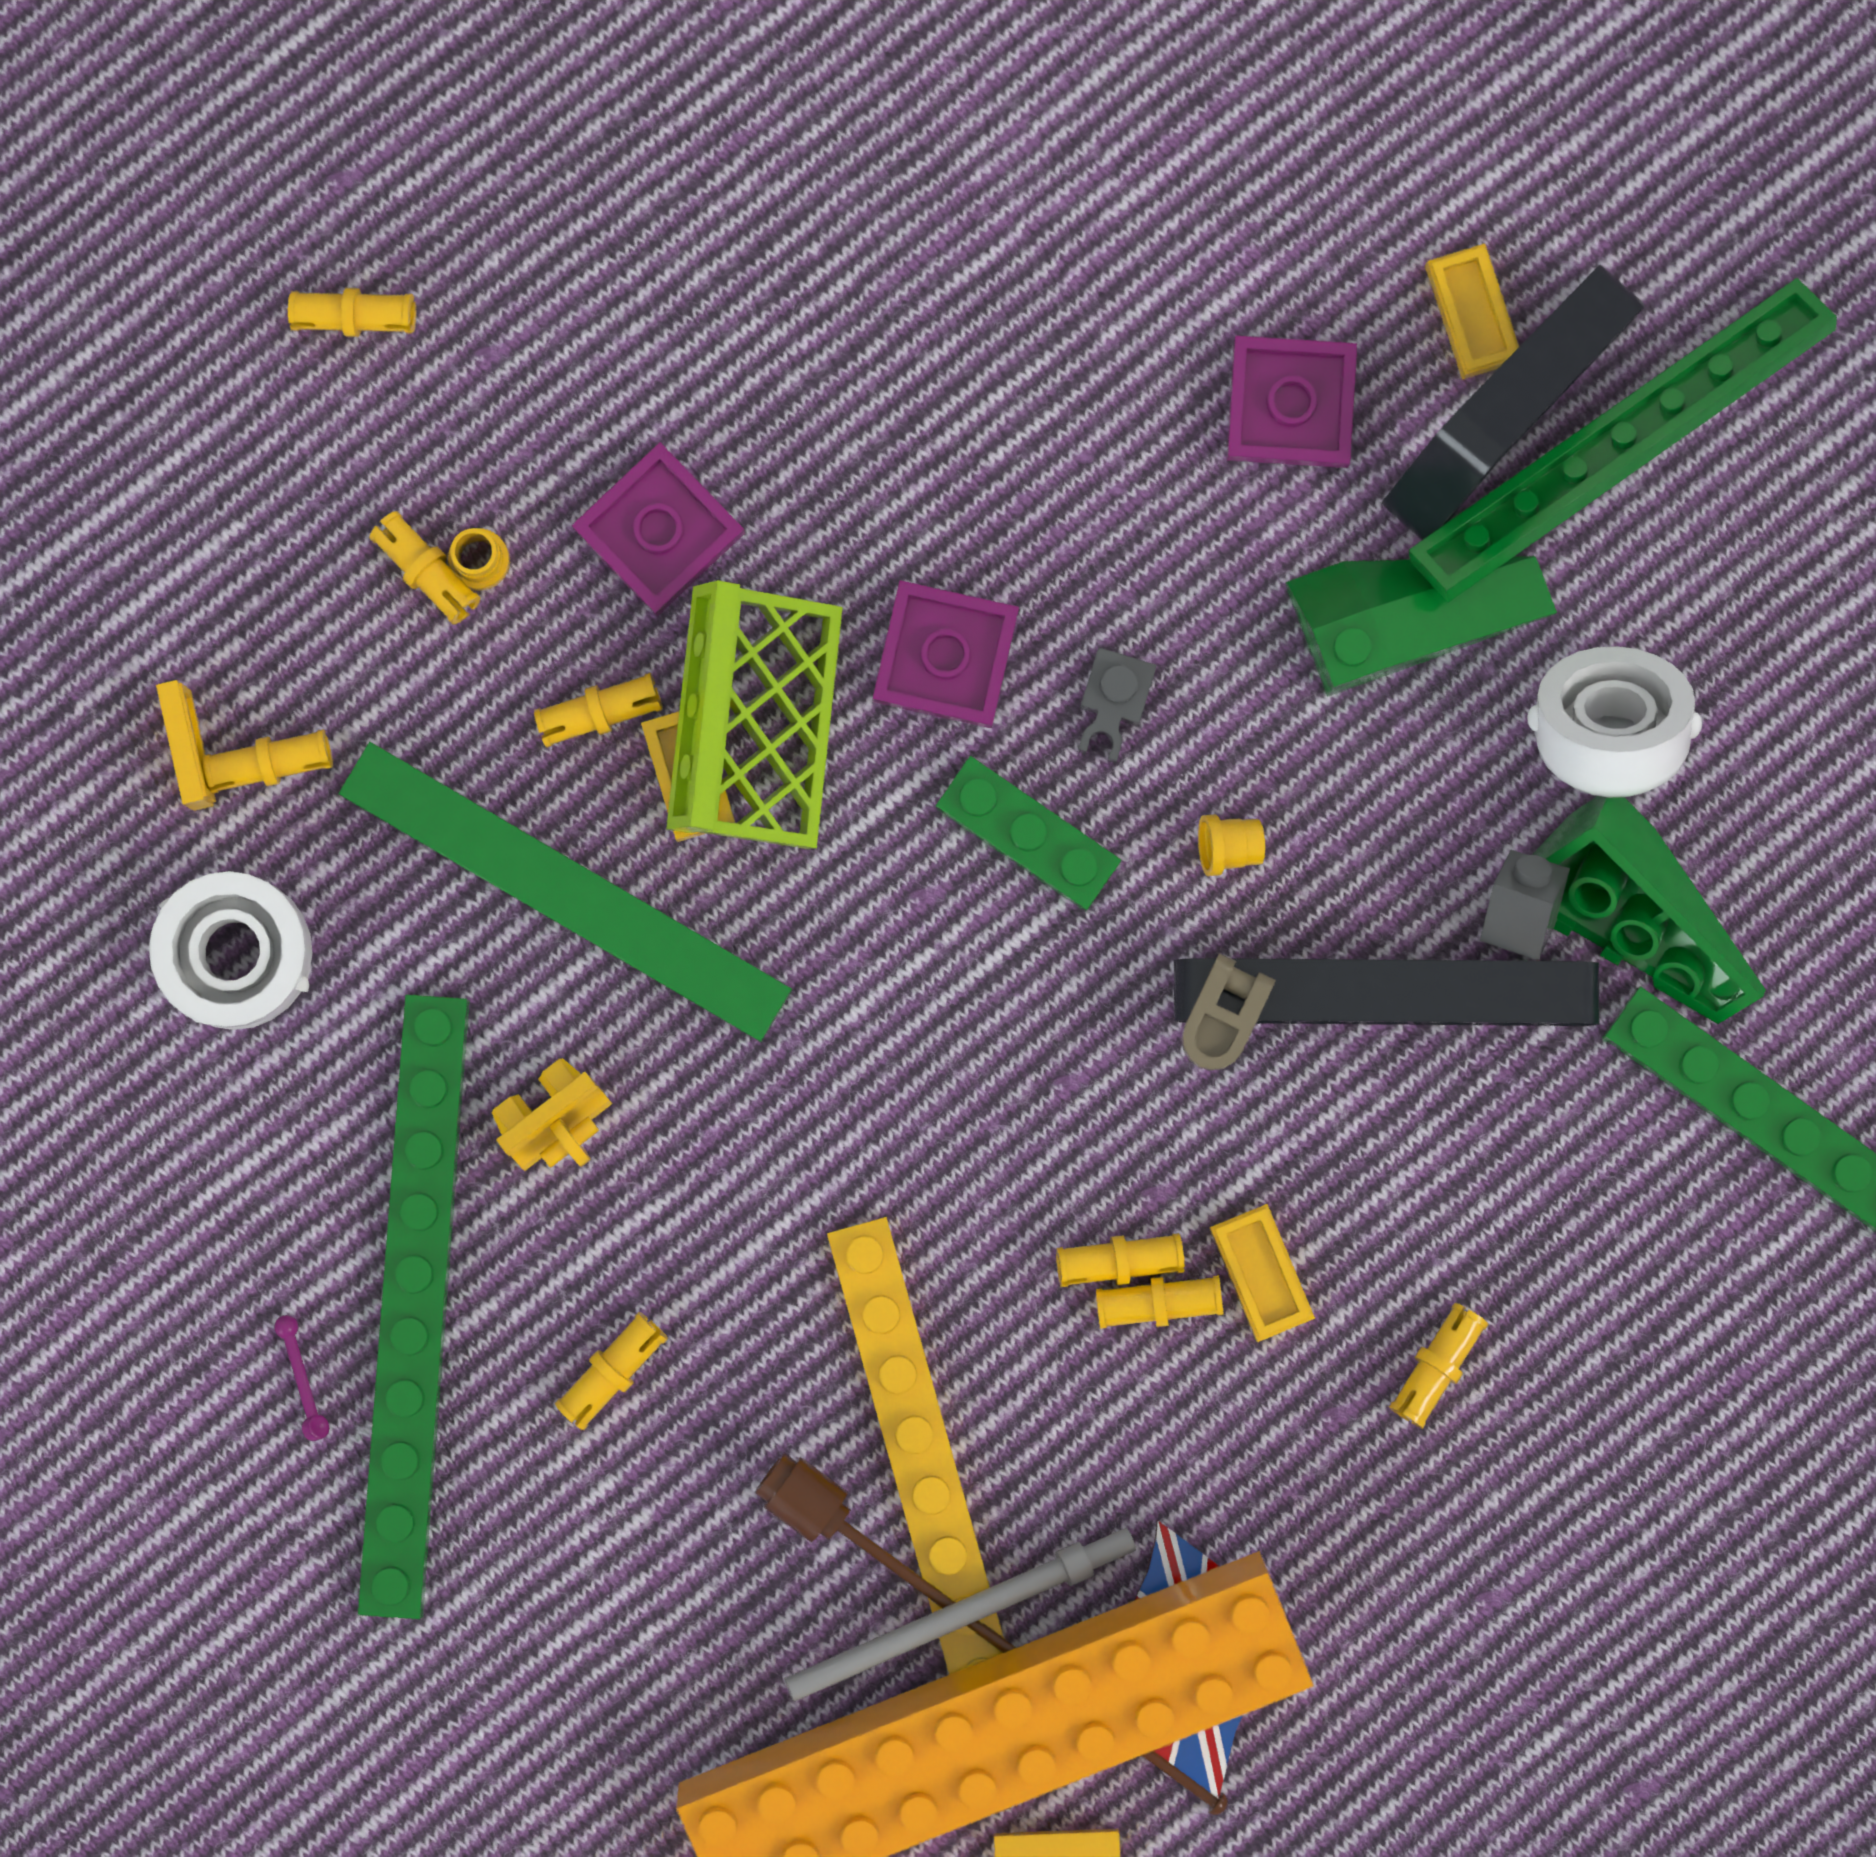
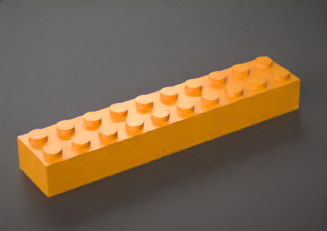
M1258 1551L679 1782L676 1809L697 1857H887L1314 1687L1262 1555Z

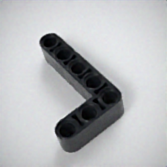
M1600 264L1455 412L1404 473L1381 504L1421 540L1445 525L1496 464L1616 340L1646 305Z

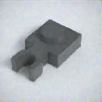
M1098 647L1080 709L1096 713L1097 716L1095 722L1089 725L1082 735L1078 749L1079 753L1086 754L1089 741L1093 736L1098 734L1105 735L1112 743L1108 761L1116 764L1122 745V736L1119 732L1120 722L1139 725L1157 667L1156 664Z

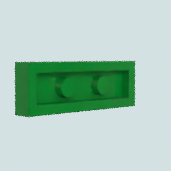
M972 756L965 762L935 806L944 815L1085 912L1090 908L1122 861Z

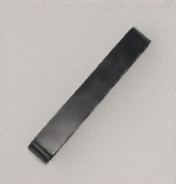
M1183 958L1174 960V1022H1187L1216 958ZM1231 958L1236 961L1235 968L1254 977L1260 972L1276 980L1256 1024L1600 1025L1598 962ZM1223 989L1216 1005L1238 1015L1245 999Z

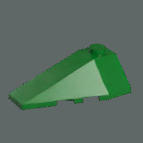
M1514 556L1449 603L1412 565L1410 559L1342 561L1285 583L1327 697L1557 613L1536 556Z
M1596 796L1571 813L1532 854L1570 869L1554 929L1568 937L1571 931H1574L1603 948L1600 954L1601 957L1617 966L1623 960L1653 977L1655 988L1717 1024H1720L1764 996L1766 989L1655 827L1625 797L1610 798Z

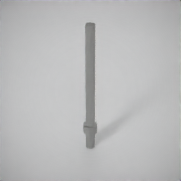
M1124 1528L1088 1545L1082 1546L1080 1542L1058 1550L1055 1552L1056 1559L784 1678L792 1701L795 1702L1059 1584L1067 1582L1069 1586H1073L1094 1576L1093 1569L1136 1551L1134 1540L1129 1530Z

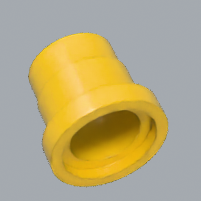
M472 528L460 532L454 538L448 553V565L470 589L481 591L493 588L504 579L509 569L510 555L504 541L497 534L487 529ZM478 541L491 545V558L485 566L479 569H467L461 565V554L466 546Z
M1216 814L1201 816L1198 826V848L1205 875L1220 876L1224 869L1242 868L1247 865H1259L1264 862L1265 836L1262 823L1258 818L1220 820Z

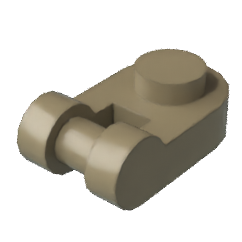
M1220 953L1187 1019L1181 1037L1183 1051L1189 1061L1199 1068L1210 1071L1226 1068L1234 1063L1243 1052L1276 981L1260 972L1254 977L1235 968L1236 961ZM1223 989L1245 999L1238 1015L1216 1005Z

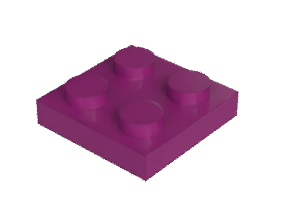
M1235 335L1227 461L1348 468L1351 461L1357 343Z
M661 442L571 525L573 530L656 616L661 614L745 534L744 528Z
M899 580L872 698L873 702L992 729L1019 607Z

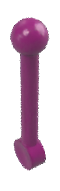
M282 1315L276 1320L274 1330L277 1336L284 1339L306 1419L302 1424V1432L308 1440L318 1441L328 1435L329 1423L324 1416L318 1415L295 1336L299 1329L298 1322L291 1315Z

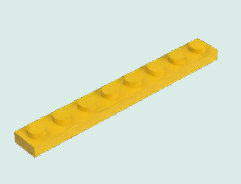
M887 1217L830 1232L827 1233L922 1578L954 1602H958L986 1590L990 1586ZM928 1598L932 1613L942 1609ZM997 1612L979 1620L1004 1638ZM967 1626L939 1638L949 1675L1002 1654L1001 1651Z

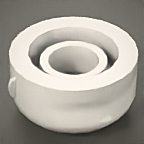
M1618 646L1587 649L1561 659L1548 670L1541 680L1537 705L1530 708L1527 716L1530 728L1536 733L1539 754L1550 771L1560 780L1579 791L1610 798L1643 794L1666 783L1677 774L1689 753L1691 739L1696 738L1702 728L1701 716L1694 712L1695 698L1693 688L1681 671L1657 655L1639 649Z
M230 871L211 873L189 881L173 893L170 898L165 899L159 904L161 909L152 927L149 945L151 969L159 989L168 1001L195 1022L232 1030L254 1028L273 1020L288 1009L301 991L308 992V975L312 960L311 935L304 916L291 898L274 885L250 874ZM228 923H244L255 932L259 940L260 955L256 966L248 975L240 979L221 980L211 972L206 962V946L209 938L218 928Z

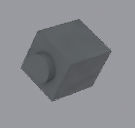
M1510 850L1493 884L1480 941L1539 960L1556 924L1570 869L1551 863L1540 856L1527 855Z

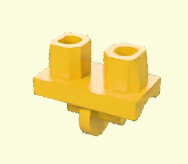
M562 1058L542 1071L538 1080L551 1098L534 1111L531 1110L519 1094L510 1096L492 1110V1115L502 1134L496 1141L504 1152L511 1156L524 1171L541 1158L552 1168L569 1154L580 1167L585 1165L591 1158L582 1147V1144L600 1131L592 1119L612 1105L604 1091L585 1071L580 1074Z

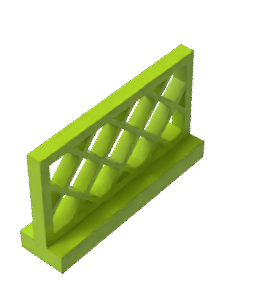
M719 580L693 586L666 830L685 833L700 832L805 849L817 848L843 607L742 589L740 584ZM741 604L758 607L772 627L752 645L739 628ZM776 610L789 612L790 614L782 619ZM803 615L823 619L820 644L808 654H806L789 629ZM776 637H779L796 661V664L776 680L757 653ZM737 647L741 654L735 658ZM818 659V667L816 668L813 662ZM748 662L766 689L744 705L733 690L732 682L733 673L744 663ZM803 671L815 688L814 704L800 715L782 688ZM772 697L790 724L771 740H768L751 713ZM731 708L734 715L729 718V709ZM812 719L810 729L806 723ZM741 722L759 749L737 766L725 749L727 733ZM797 732L809 750L807 765L793 775L776 751V748ZM766 758L784 784L762 801L744 774ZM724 769L728 775L722 779ZM805 780V787L803 789L800 783ZM732 784H735L753 810L737 823L717 821L720 794ZM789 792L802 809L800 833L783 831L769 811ZM759 818L765 828L750 825Z

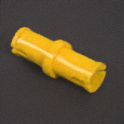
M345 288L343 294L300 293L292 291L288 300V322L291 323L290 329L292 331L343 330L346 337H359L361 331L405 332L412 334L416 323V303L413 294H361L359 288Z
M398 511L388 514L380 521L386 528L382 531L378 526H375L369 538L404 572L403 580L412 590L420 588L448 617L447 619L452 625L464 620L470 615L464 608L469 606L474 610L481 600L480 596L476 592L474 593L445 563L447 556L438 546L430 548L402 519L403 517Z
M651 672L644 674L642 677L602 690L597 685L585 688L584 696L544 709L534 710L538 731L544 734L541 736L545 747H551L555 743L595 730L598 731L599 735L612 732L613 724L650 712L662 711L661 698L657 687L654 688L655 680Z
M324 729L317 730L315 733L273 742L267 736L256 739L255 746L213 755H203L204 774L212 794L219 793L221 790L264 781L267 787L280 784L281 777L333 767L331 748Z
M1179 1233L1172 1234V1236L1125 1241V1237L1122 1235L1110 1237V1243L1065 1249L1063 1247L1056 1248L1057 1272L1061 1287L1114 1279L1116 1285L1130 1284V1277L1171 1272L1184 1273V1253Z
M1219 1275L1213 1276V1278L1164 1283L1163 1277L1151 1278V1285L1107 1290L1096 1289L1100 1329L1107 1328V1326L1151 1321L1156 1322V1327L1169 1326V1319L1213 1314L1224 1315Z
M1458 1303L1452 1305L1451 1312L1428 1348L1420 1347L1414 1357L1418 1364L1394 1402H1391L1389 1408L1408 1422L1412 1420L1411 1423L1421 1429L1426 1425V1420L1450 1382L1457 1384L1463 1375L1462 1371L1459 1370L1460 1366L1482 1331L1486 1330L1489 1325L1487 1321L1470 1309L1466 1312V1308Z
M638 1312L634 1316L635 1319L604 1352L597 1350L589 1358L592 1364L590 1368L562 1398L555 1402L558 1410L571 1423L576 1420L575 1425L579 1429L585 1430L589 1426L588 1423L619 1390L626 1392L634 1384L631 1378L634 1373L662 1343L664 1344L668 1340L666 1334L652 1320L647 1322L648 1318L643 1313Z

